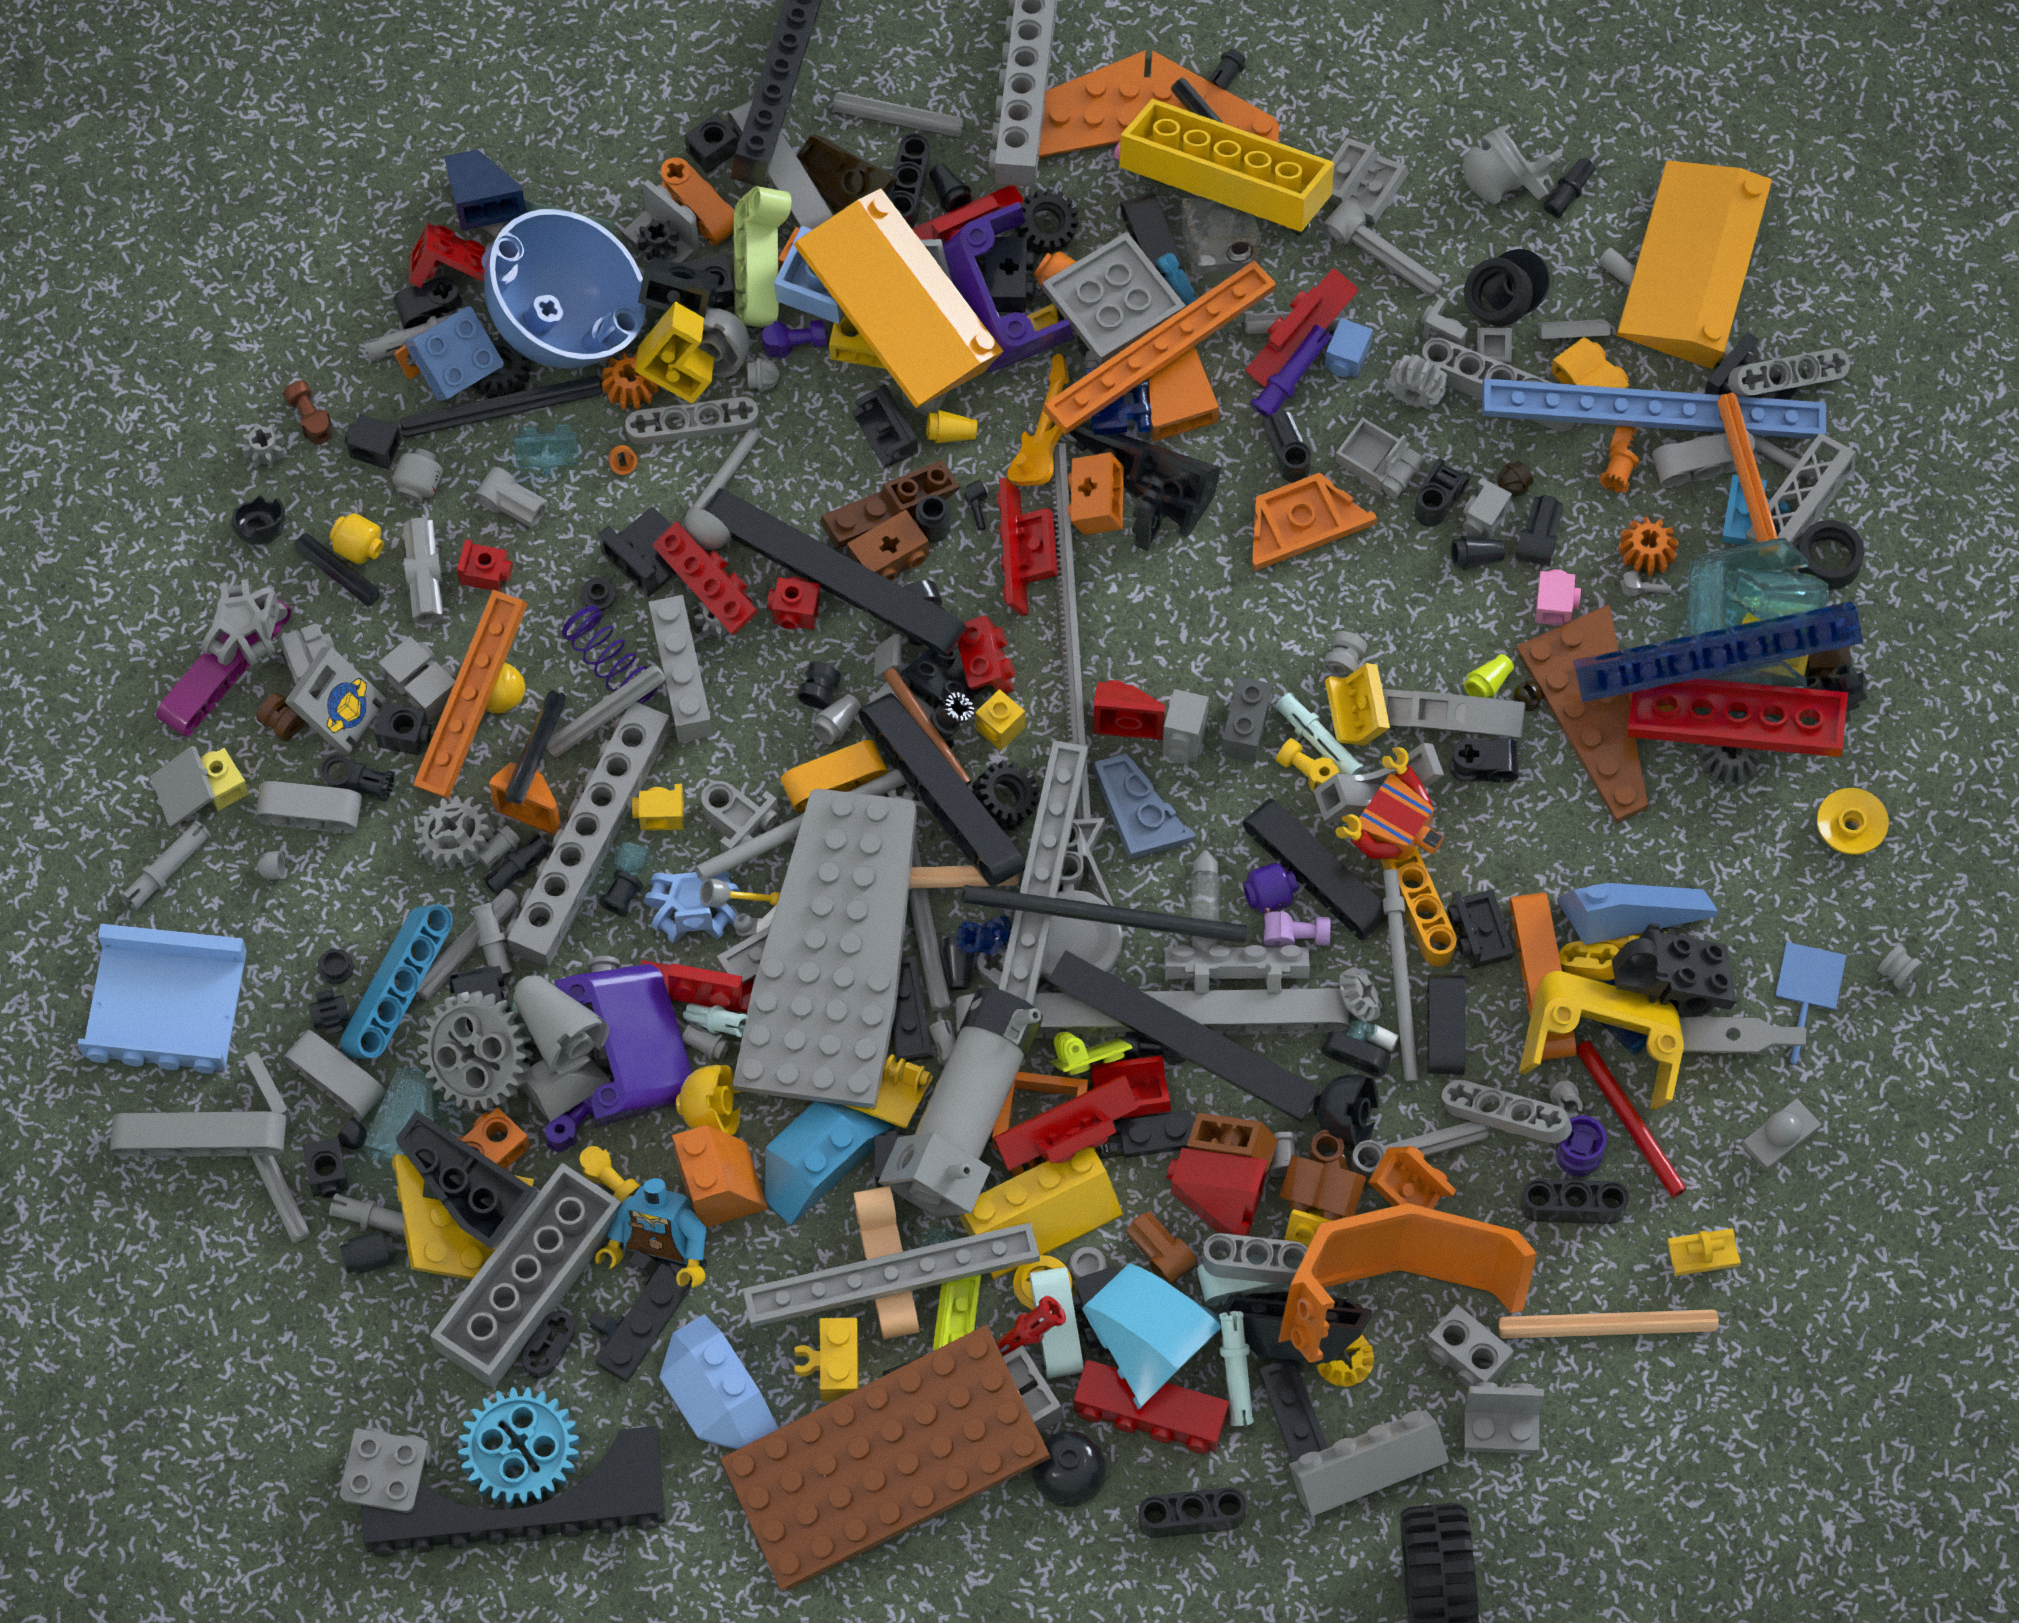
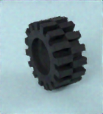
M1040 189L1035 191L1034 195L1030 193L1021 204L1026 223L1014 227L1015 232H1019L1017 237H1027V250L1033 247L1035 248L1034 253L1040 255L1041 251H1045V254H1052L1055 250L1057 252L1063 250L1064 246L1071 242L1077 230L1079 218H1076L1078 213L1076 207H1071L1073 201L1070 198L1065 201L1062 198L1064 193L1058 191L1057 195L1052 194L1053 189H1047L1045 193H1042ZM1040 211L1052 212L1058 218V229L1049 234L1040 232L1034 224L1035 214Z
M492 334L488 335L500 357L507 359L512 364V368L507 374L502 376L487 375L472 384V387H476L477 393L481 396L486 393L488 399L494 398V395L499 397L506 393H516V389L522 391L525 388L524 382L528 383L530 379L529 358L516 351L505 341L501 334H498V340H493Z
M1001 761L998 765L996 762L993 763L972 785L974 789L972 793L1002 830L1007 826L1008 830L1014 829L1017 825L1020 826L1036 810L1035 806L1039 803L1040 799L1035 797L1040 792L1039 786L1032 787V784L1036 781L1035 777L1027 778L1025 774L1029 770L1025 767L1020 771L1017 770L1019 763L1012 762L1009 766L1007 761ZM1001 784L1012 790L1016 797V804L1014 806H1005L997 800L994 794V787Z

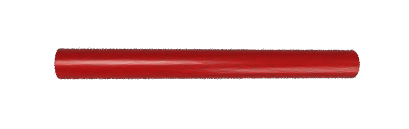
M1587 1040L1576 1047V1053L1670 1197L1675 1198L1687 1190L1685 1184L1591 1041Z

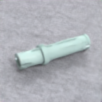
M1287 693L1278 701L1275 709L1296 728L1295 733L1299 737L1304 736L1323 757L1334 760L1333 764L1338 767L1340 774L1358 775L1363 770L1364 766L1319 722L1320 717L1314 712L1310 713L1292 693Z
M1231 1311L1230 1315H1227L1226 1312L1219 1315L1223 1339L1220 1355L1225 1359L1230 1425L1244 1426L1243 1421H1246V1425L1254 1423L1246 1356L1250 1353L1249 1345L1245 1344L1244 1316L1241 1311Z

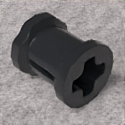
M616 870L613 874L615 880L606 895H601L599 904L604 909L620 917H626L629 903L635 893L640 892L644 885L630 873Z

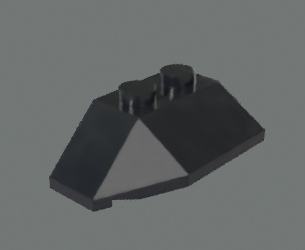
M1264 1292L1253 1293L1244 1297L1241 1294H1233L1228 1297L1219 1315L1225 1312L1227 1315H1230L1231 1311L1243 1312L1245 1344H1248L1249 1348L1257 1356L1271 1357L1275 1360L1307 1361L1303 1354L1294 1347L1291 1340L1278 1343L1288 1293ZM1331 1297L1335 1304L1334 1308L1327 1309L1325 1320L1330 1325L1329 1330H1327L1328 1336L1321 1338L1319 1349L1323 1353V1359L1311 1362V1364H1328L1362 1335L1372 1317L1371 1309L1363 1308L1360 1304L1349 1299Z

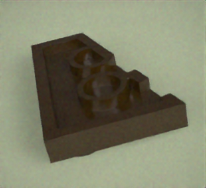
M819 135L810 136L796 155L813 184L838 212L858 199L879 189H882L887 196L898 181L897 178Z

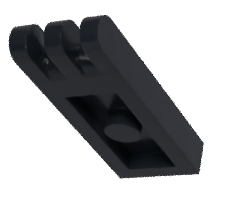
M1151 478L1148 489L1138 499L1132 515L1136 518L1132 528V532L1136 534L1135 546L1146 551L1149 550L1162 525L1164 483L1157 478Z

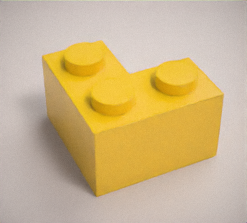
M674 302L638 346L635 372L693 404L712 381L714 357L697 348L702 341L704 318L681 304Z

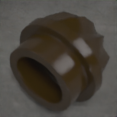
M1516 461L1513 464L1507 463L1503 466V469L1498 474L1497 482L1500 488L1512 493V496H1518L1528 491V487L1533 484V477L1529 469L1522 462Z

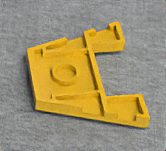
M395 1154L392 1157V1167L397 1178L398 1187L396 1189L398 1200L402 1206L403 1228L411 1270L473 1280L496 1248L491 1250L464 1232L440 1200L423 1197L425 1180L407 1156ZM516 1176L529 1186H533L534 1179Z

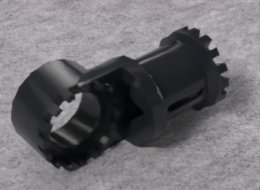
M958 692L956 694L951 693L944 701V706L937 707L930 715V721L949 749L954 746L953 735L959 730L960 724L967 722L974 714L972 712L974 707H971L973 705L972 702L969 703V699H964L965 695H960Z
M341 754L327 757L321 765L323 779L333 788H343L357 793L363 792L380 797V801L387 802L391 795L389 792H392V789H389V787H394V784L391 783L395 782V772L388 770L386 773L368 769L366 764L351 761ZM335 763H344L348 768L346 776L339 781L330 779V767Z

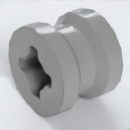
M1899 944L1886 956L1877 971L1882 976H1889L1893 979V985L1901 990L1914 978L1923 963L1917 958L1909 957L1907 949Z

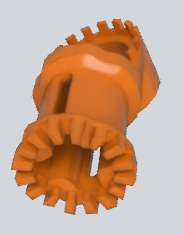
M1617 425L1609 448V465L1606 472L1602 473L1598 479L1599 483L1605 486V489L1610 487V491H1612L1614 488L1616 493H1626L1630 486L1628 482L1632 469L1637 468L1640 462L1639 458L1628 448V446L1633 445L1630 441L1635 440L1632 436L1636 437L1638 428Z

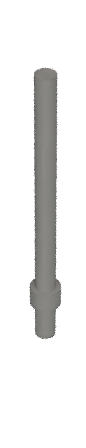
M1389 869L1383 871L1386 898L1383 899L1384 915H1388L1404 1082L1412 1083L1418 1082L1419 1078L1402 914L1405 913L1404 897L1400 896L1398 870Z

